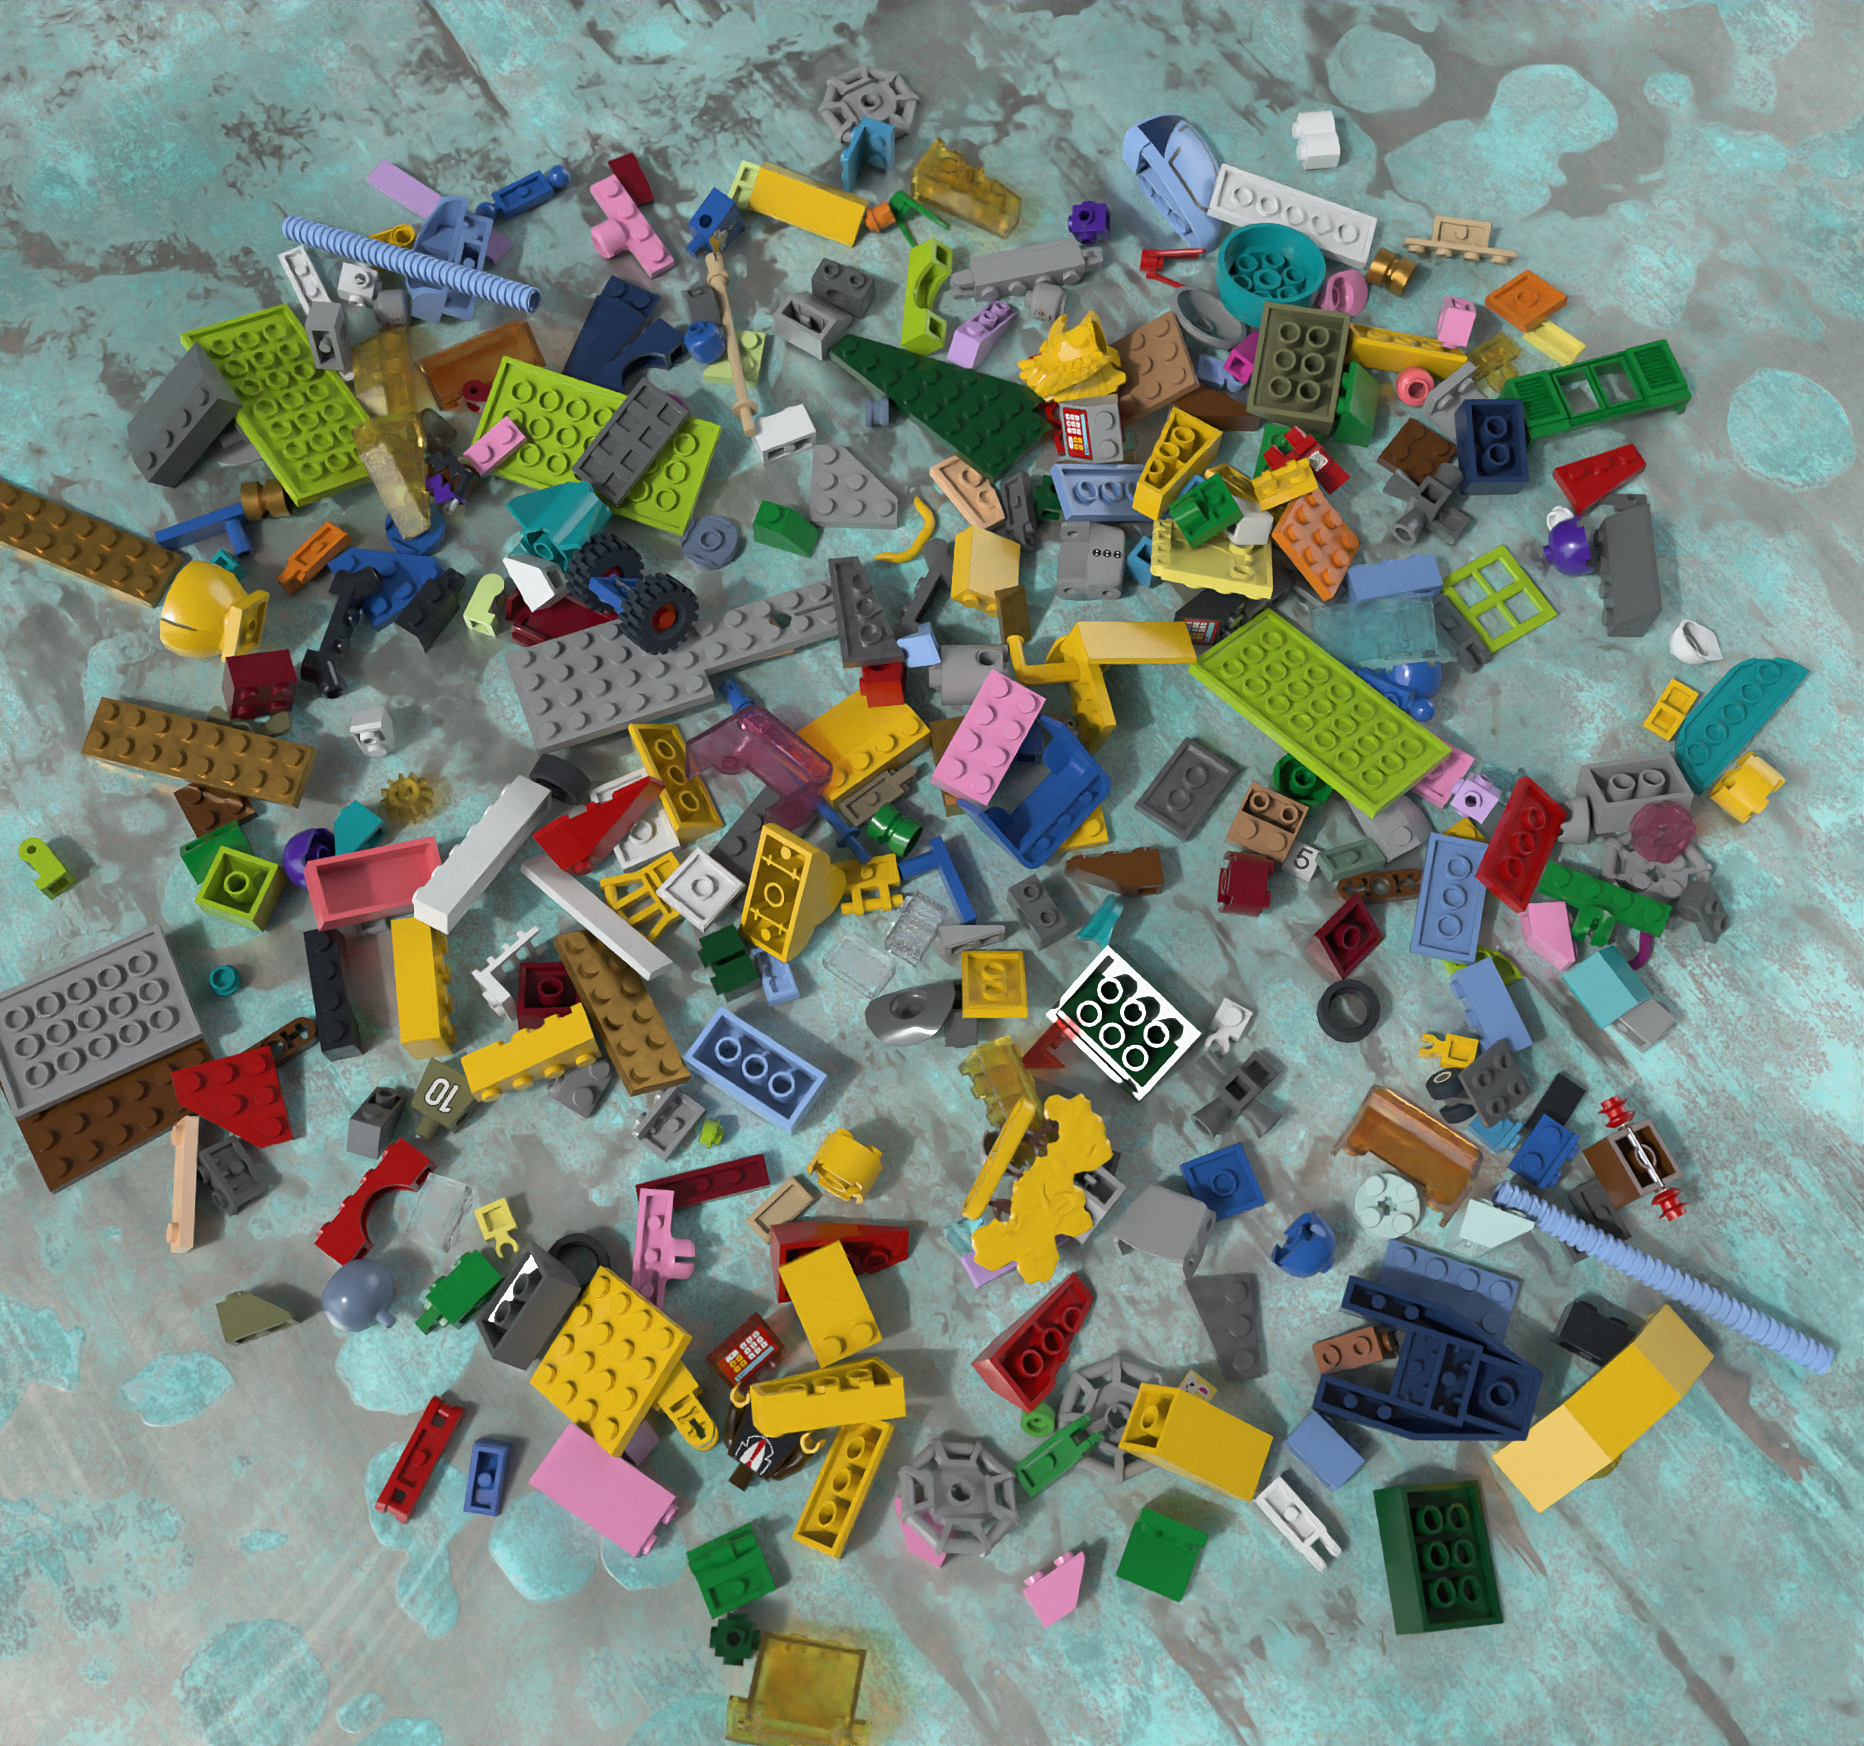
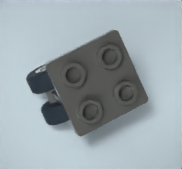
M1498 1040L1463 1071L1458 1068H1446L1432 1075L1426 1082V1089L1431 1098L1434 1100H1444L1446 1105L1439 1112L1448 1124L1463 1122L1477 1112L1486 1128H1492L1531 1093V1089L1505 1040Z

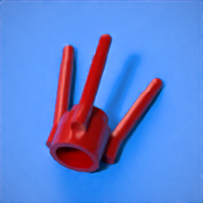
M1204 248L1142 249L1140 271L1146 272V279H1154L1174 288H1179L1185 285L1157 274V271L1163 270L1164 259H1198L1199 254H1204L1206 251Z

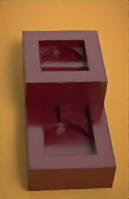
M633 152L607 161L612 175L615 174L637 208L655 202L648 181Z

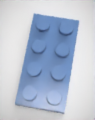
M1054 464L1050 469V473L1066 522L1155 521L1132 508L1137 482L1145 465ZM1166 511L1159 519L1164 520L1168 514V511Z
M1430 833L1409 953L1465 965L1474 964L1486 887L1474 876L1489 845L1488 843Z
M1392 1238L1387 1243L1377 1279L1378 1284L1453 1308L1500 1343H1504L1519 1282Z

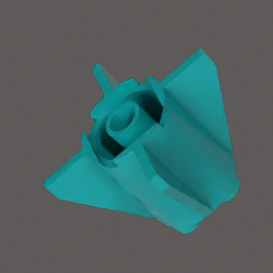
M581 481L579 484L566 482L513 497L505 506L522 526L523 529L519 535L522 534L523 537L508 556L527 553L559 564L565 575V572L570 571V568L566 566L568 560L573 561L575 558L572 555L575 549L580 551L586 541L591 542L590 536L596 534L601 537L603 528L612 517V512L594 494V488L585 481Z

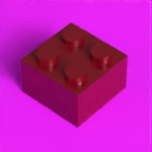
M289 649L225 658L221 689L230 720L239 718L249 720L260 715H275L283 711H292L298 680Z

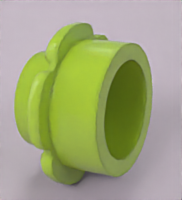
M707 1118L703 1125L698 1142L706 1145V1149H710L712 1144L718 1146L725 1128L720 1126V1119L715 1121Z

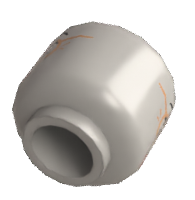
M1038 282L1034 286L1033 291L1027 290L1024 307L1030 308L1029 315L1033 319L1055 322L1064 313L1067 295L1063 294L1060 286Z
M405 289L380 291L377 299L373 300L377 322H382L386 328L409 326L412 323L413 316L410 315L414 301L409 297Z

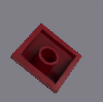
M1355 893L1313 935L1306 950L1338 979L1344 980L1384 938L1361 896Z

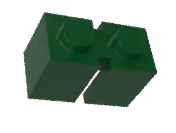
M734 923L699 939L701 950L697 951V954L704 969L710 967L715 976L710 978V982L717 996L723 994L728 1003L761 988L760 978L748 953L746 954L744 951L745 947Z

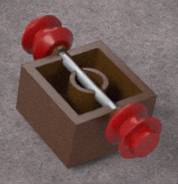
M1615 1095L1600 1103L1603 1109L1598 1114H1606L1609 1121L1605 1126L1614 1129L1620 1127L1618 1128L1619 1132L1600 1140L1582 1151L1614 1208L1617 1210L1652 1192H1655V1194L1660 1192V1194L1654 1196L1651 1205H1660L1663 1211L1659 1219L1666 1216L1670 1222L1686 1214L1687 1211L1684 1206L1690 1203L1680 1201L1678 1195L1682 1189L1672 1187L1666 1190L1668 1184L1684 1175L1650 1118L1634 1125L1627 1123L1633 1119L1636 1111H1627L1624 1106L1628 1100L1627 1097L1620 1099L1618 1095Z

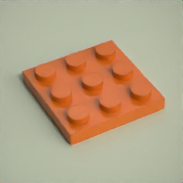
M1320 489L1290 500L1271 534L1323 601L1334 597L1361 545L1356 534L1349 529L1338 511L1331 506Z

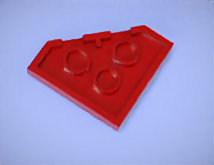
M271 1046L261 1047L170 1072L178 1104L258 1148L264 1149L295 1140Z

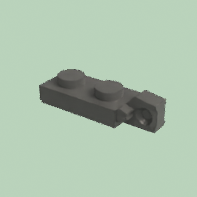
M1021 470L1000 483L1007 533L1012 536L1013 541L1021 544L1020 550L1028 554L1037 549L1036 536L1034 535L1037 526L1029 473Z

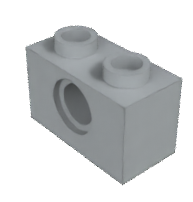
M312 301L305 322V329L315 367L317 369L345 371L352 346L342 304Z

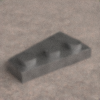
M1250 1276L1184 1280L1182 1283L1186 1292L1189 1293L1195 1307V1312L1199 1321L1202 1322L1210 1340V1346L1226 1381L1260 1379L1262 1376Z

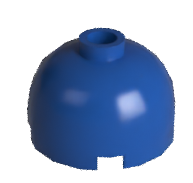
M1428 661L1395 665L1391 673H1387L1386 668L1380 669V673L1386 675L1390 680L1404 686L1416 688L1415 700L1419 698H1433L1440 691L1443 672L1441 661H1435V667H1428Z
M1312 1211V1215L1306 1212L1286 1229L1284 1234L1288 1235L1284 1246L1281 1248L1276 1244L1271 1255L1272 1262L1291 1276L1308 1278L1315 1276L1319 1272L1324 1274L1335 1262V1258L1332 1256L1336 1250V1237L1332 1227L1315 1211Z

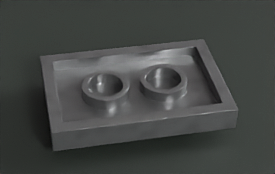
M1186 736L1136 802L1134 809L1185 843L1232 780L1237 769Z

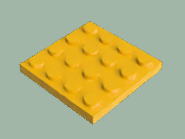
M600 1265L529 1383L579 1428L594 1438L596 1443L609 1455L620 1458L693 1337L609 1268Z

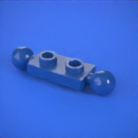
M561 165L553 166L546 177L538 170L492 193L494 203H480L476 207L475 214L493 219L494 223L498 214L502 213L504 218L508 220L554 197L552 187L563 188L567 186L570 181V173L566 167Z
M1343 664L1409 716L1412 714L1415 720L1427 722L1434 717L1436 712L1435 704L1428 698L1415 700L1416 688L1396 683L1386 675L1366 666L1357 670L1351 664Z

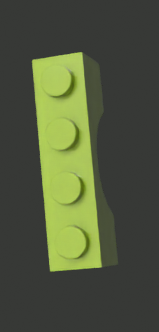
M935 237L910 249L900 345L910 352L923 356L945 346L947 322L933 313V302L938 289L951 275L953 250Z

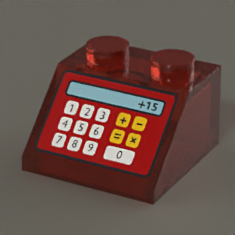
M755 1312L707 1355L705 1360L731 1391L738 1382H741L739 1392L746 1396L750 1390L749 1385L760 1383L757 1379L767 1369L770 1373L773 1372L786 1360L783 1355L787 1352V1349L759 1313Z

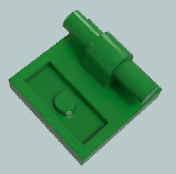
M751 1523L686 1552L689 1568L692 1575H695L712 1620L777 1590Z

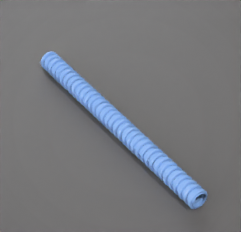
M296 215L288 216L283 223L284 237L294 242L355 259L356 261H362L369 265L411 276L412 278L424 280L435 285L449 287V289L491 302H497L498 304H504L527 313L536 312L541 304V292L537 287L494 276L477 269L394 246L393 244L304 219Z
M1507 1180L1500 1182L1495 1189L1491 1202L1494 1204L1493 1207L1498 1208L1500 1206L1501 1210L1505 1212L1510 1209L1525 1214V1219L1535 1222L1534 1227L1539 1226V1231H1548L1549 1236H1557L1560 1242L1566 1240L1568 1246L1573 1247L1575 1245L1576 1249L1580 1252L1585 1250L1587 1256L1592 1257L1595 1255V1260H1604L1607 1266L1614 1265L1616 1271L1623 1270L1624 1275H1633L1634 1280H1642L1643 1285H1651L1653 1290H1661V1293L1665 1296L1670 1294L1671 1299L1674 1301L1680 1299L1682 1305L1687 1306L1689 1304L1690 1309L1694 1311L1699 1309L1701 1315L1706 1316L1708 1314L1709 1319H1718L1719 1324H1727L1730 1330L1737 1329L1738 1334H1746V1337L1750 1340L1756 1339L1757 1344H1765L1769 1350L1775 1349L1777 1354H1784L1788 1360L1794 1359L1796 1364H1803L1804 1368L1808 1370L1813 1369L1817 1375L1825 1373L1830 1368L1834 1358V1351L1831 1347H1824L1823 1343L1818 1341L1814 1342L1813 1338L1805 1337L1802 1332H1795L1792 1327L1785 1328L1784 1323H1776L1773 1317L1766 1318L1765 1313H1757L1753 1307L1747 1308L1744 1302L1738 1303L1736 1298H1728V1295L1724 1292L1718 1293V1289L1714 1287L1709 1288L1705 1282L1699 1284L1697 1278L1692 1277L1690 1279L1689 1274L1685 1272L1680 1274L1678 1268L1671 1269L1670 1264H1661L1660 1259H1652L1649 1253L1642 1254L1641 1249H1633V1246L1629 1243L1623 1244V1240L1620 1238L1614 1240L1612 1234L1607 1233L1605 1235L1604 1230H1595L1593 1224L1585 1225V1220H1576L1575 1215H1566L1567 1213L1563 1209L1558 1211L1556 1205L1551 1204L1549 1206L1546 1200L1542 1199L1539 1201L1538 1196L1534 1194L1529 1196L1527 1190L1519 1191V1186H1510V1182Z

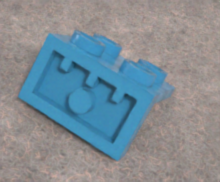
M863 116L859 126L853 128L850 138L851 143L848 148L845 147L840 157V164L843 165L841 182H844V191L852 192L866 162L875 167L892 169L895 163V128L893 125Z

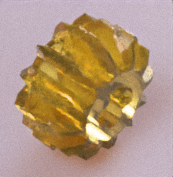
M411 771L407 778L399 772L397 781L394 782L391 779H387V784L390 788L381 789V795L384 799L380 801V804L386 810V815L389 819L393 820L396 818L398 823L403 825L409 818L411 823L416 825L417 816L420 815L427 818L428 814L425 809L433 808L434 803L430 798L434 796V792L431 787H428V782L425 778L421 777L418 779L417 775Z

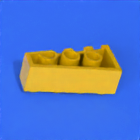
M1173 406L1170 417L1163 427L1162 434L1159 440H1157L1153 453L1137 482L1132 508L1157 522L1169 509L1167 505L1176 500L1179 492L1195 473L1200 476L1216 459L1223 432Z

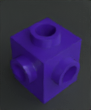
M1084 201L1079 205H1073L1072 215L1068 216V230L1078 242L1084 245H1093L1096 241H1110L1111 212L1106 203Z

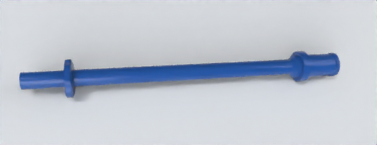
M727 679L730 686L724 681L719 686L718 691L732 706L733 714L736 717H744L839 835L836 840L837 847H848L862 865L869 863L872 857L857 839L860 835L859 828H848L756 714L754 711V700L743 693L734 679Z

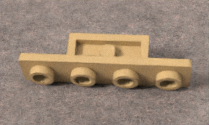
M1436 215L1433 220L1430 240L1406 237L1402 241V248H1408V252L1412 254H1425V251L1436 252L1435 256L1442 258H1452L1453 254L1463 255V259L1466 261H1480V258L1491 259V263L1496 265H1508V261L1511 262L1517 258V251L1487 248L1491 222Z

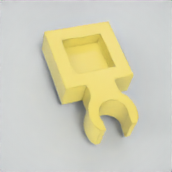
M505 1197L474 1210L485 1241L488 1243L496 1239L495 1250L501 1260H505L502 1250L506 1245H512L514 1252L519 1254V1245L509 1234L518 1230V1227Z

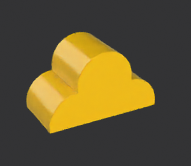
M768 823L763 825L738 934L784 963L791 961L805 948L815 926L825 921L839 904L846 885L844 871L830 863L829 855L778 824Z

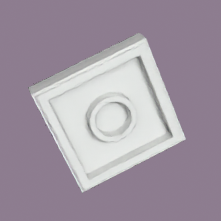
M697 847L660 886L656 893L667 904L705 933L744 891L746 886L701 848Z

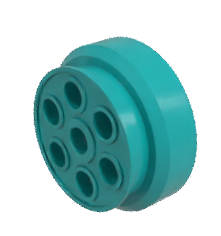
M1254 223L1236 229L1225 238L1219 249L1214 276L1219 289L1220 300L1225 309L1237 320L1260 328L1265 301L1311 307L1320 293L1326 265L1321 250L1302 232L1276 223Z

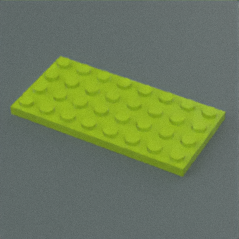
M286 303L180 334V343L187 352L194 343L200 344L243 406L236 413L234 419L297 507L387 477L386 453L392 456L394 466L402 462L397 453L390 451L391 445L336 370L317 369L315 367L306 330Z
M503 355L471 446L503 418L508 416L528 441L493 470L490 475L536 490L566 482L579 484L584 480L577 476L571 468L624 402L627 395ZM689 416L619 507L596 489H594V494L611 510L612 515L679 537L683 536L691 521L722 432V427ZM466 459L465 464L472 466V464Z
M1269 607L1197 658L1196 663H1191L1188 667V673L1372 820L1446 761L1453 751L1451 747Z

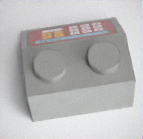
M1117 394L1059 401L1066 460L1091 464L1124 460Z

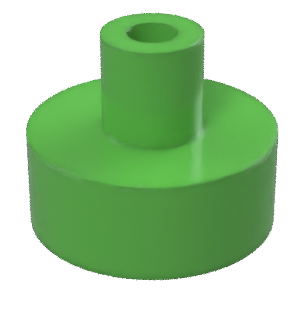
M1041 1401L1031 1413L1022 1410L1021 1428L1026 1434L1033 1437L1048 1436L1053 1432L1055 1426V1413L1053 1409L1047 1406L1044 1401Z

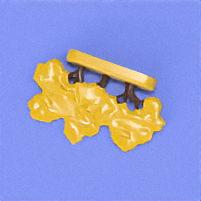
M1083 1093L1072 1099L1064 1098L1059 1094L1048 1097L1044 1103L1043 1112L1046 1124L1035 1131H1030L1028 1127L1037 1110V1104L1024 1095L1015 1104L969 1191L960 1212L961 1215L975 1221L981 1217L987 1205L993 1208L995 1218L989 1225L976 1229L970 1236L972 1247L976 1252L974 1262L995 1272L1010 1262L1016 1261L1017 1270L1024 1278L1026 1284H1034L1038 1281L1044 1283L1053 1277L1060 1258L1055 1236L1062 1233L1075 1238L1094 1227L1090 1213L1084 1209L1086 1204L1084 1190L1074 1185L1073 1178L1076 1173L1097 1170L1112 1158L1113 1152L1110 1141L1105 1136L1106 1127L1102 1117L1091 1111V1101L1085 1098ZM1052 1120L1059 1123L1058 1127L1052 1128L1049 1125ZM1053 1132L1059 1134V1139L1056 1142L1047 1144L1039 1141V1137L1045 1139L1046 1133ZM1021 1141L1033 1144L1036 1154L1033 1166L1026 1171H1021L1010 1164ZM1039 1146L1045 1148V1155L1040 1154L1038 1151ZM1006 1172L1014 1178L1013 1195L1010 1199H996L993 1197V1194ZM1002 1211L1010 1216L1009 1221L1001 1218Z

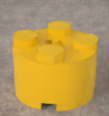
M1751 750L1736 761L1738 765L1731 771L1728 769L1712 788L1709 796L1710 799L1741 823H1745L1754 813L1758 815L1770 802L1766 798L1771 791L1773 793L1776 792L1786 781V778Z
M837 1128L835 1133L827 1134L808 1164L807 1172L810 1176L815 1172L820 1177L817 1183L833 1195L849 1201L851 1197L857 1198L856 1203L861 1204L883 1170V1165L880 1161L882 1153L871 1145L863 1146L854 1140V1136L843 1128Z

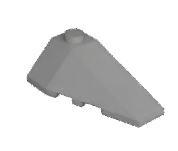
M1405 794L1373 820L1346 799L1367 838L1371 837L1386 858L1385 864L1427 843L1430 833H1434L1422 810Z

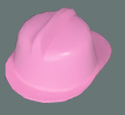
M1345 270L1335 273L1323 280L1318 298L1313 304L1317 305V308L1321 310L1349 313L1351 316L1357 315L1363 310L1367 302L1368 287L1366 280L1357 270Z

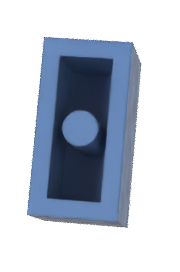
M1312 1411L1306 1415L1281 1443L1333 1493L1340 1489L1365 1460L1359 1455L1361 1449L1350 1438L1346 1437L1343 1439L1334 1430L1336 1425L1323 1412L1318 1414Z

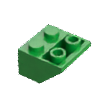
M1351 361L1348 372H1342L1331 430H1335L1333 442L1367 448L1373 433L1380 383L1357 362Z

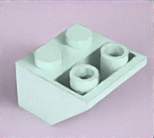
M1469 1199L1454 1211L1443 1248L1475 1260L1516 1241L1534 1228L1535 1222L1525 1219L1526 1215L1519 1211L1508 1209L1505 1212L1494 1208V1204L1486 1199Z

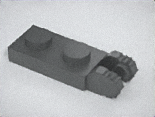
M1443 593L1419 609L1418 616L1454 658L1457 657L1459 665L1470 674L1478 670L1476 662L1467 652V649L1470 647L1473 655L1481 663L1487 664L1492 660L1491 652L1481 642L1480 636Z

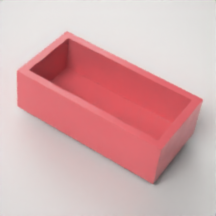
M431 836L308 861L303 873L319 932L414 912L412 899L416 890L420 886L424 887L431 879L434 869L438 865H442L435 837Z

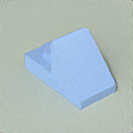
M930 621L919 625V632L897 640V645L901 648L904 655L906 667L934 665L941 662L940 647Z

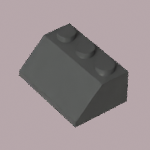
M529 1241L476 1320L478 1329L492 1359L524 1371L528 1369L533 1360L538 1358L543 1345L551 1333L557 1330L561 1318L570 1305L575 1303L581 1290L573 1272L532 1241Z

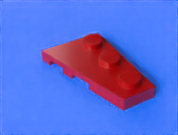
M1631 443L1556 467L1552 476L1576 513L1583 516L1587 513L1588 508L1595 503H1601L1613 490L1622 488L1644 472L1647 463L1634 444Z

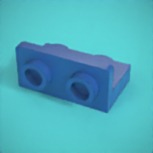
M1542 1114L1506 1167L1539 1190H1544L1547 1186L1552 1188L1562 1175V1172L1558 1169L1566 1159L1570 1162L1579 1151L1581 1145L1577 1141L1581 1136L1575 1132L1572 1133L1546 1114Z

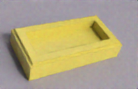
M1545 319L1524 333L1522 339L1562 366L1573 364L1587 347V345L1548 319Z

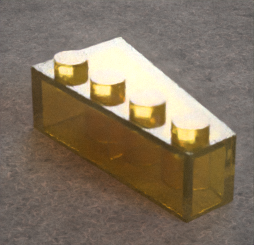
M1010 1035L975 1047L957 1068L962 1077L969 1075L974 1085L971 1086L970 1090L976 1100L982 1098L986 1104V1118L991 1126L1002 1130L1015 1104L1024 1095L1037 1104V1110L1028 1127L1030 1131H1035L1046 1124V1118L1043 1114L1044 1103L1040 1102L1035 1091V1081L1032 1075L1026 1072L1021 1061V1051L1018 1045L1013 1043ZM1053 1132L1046 1133L1045 1139L1039 1137V1141L1047 1144L1056 1142L1059 1139V1134ZM1024 1141L1020 1142L1011 1159L1017 1169L1026 1171L1033 1166L1036 1159L1033 1144ZM1039 1146L1038 1151L1041 1155H1045V1148Z

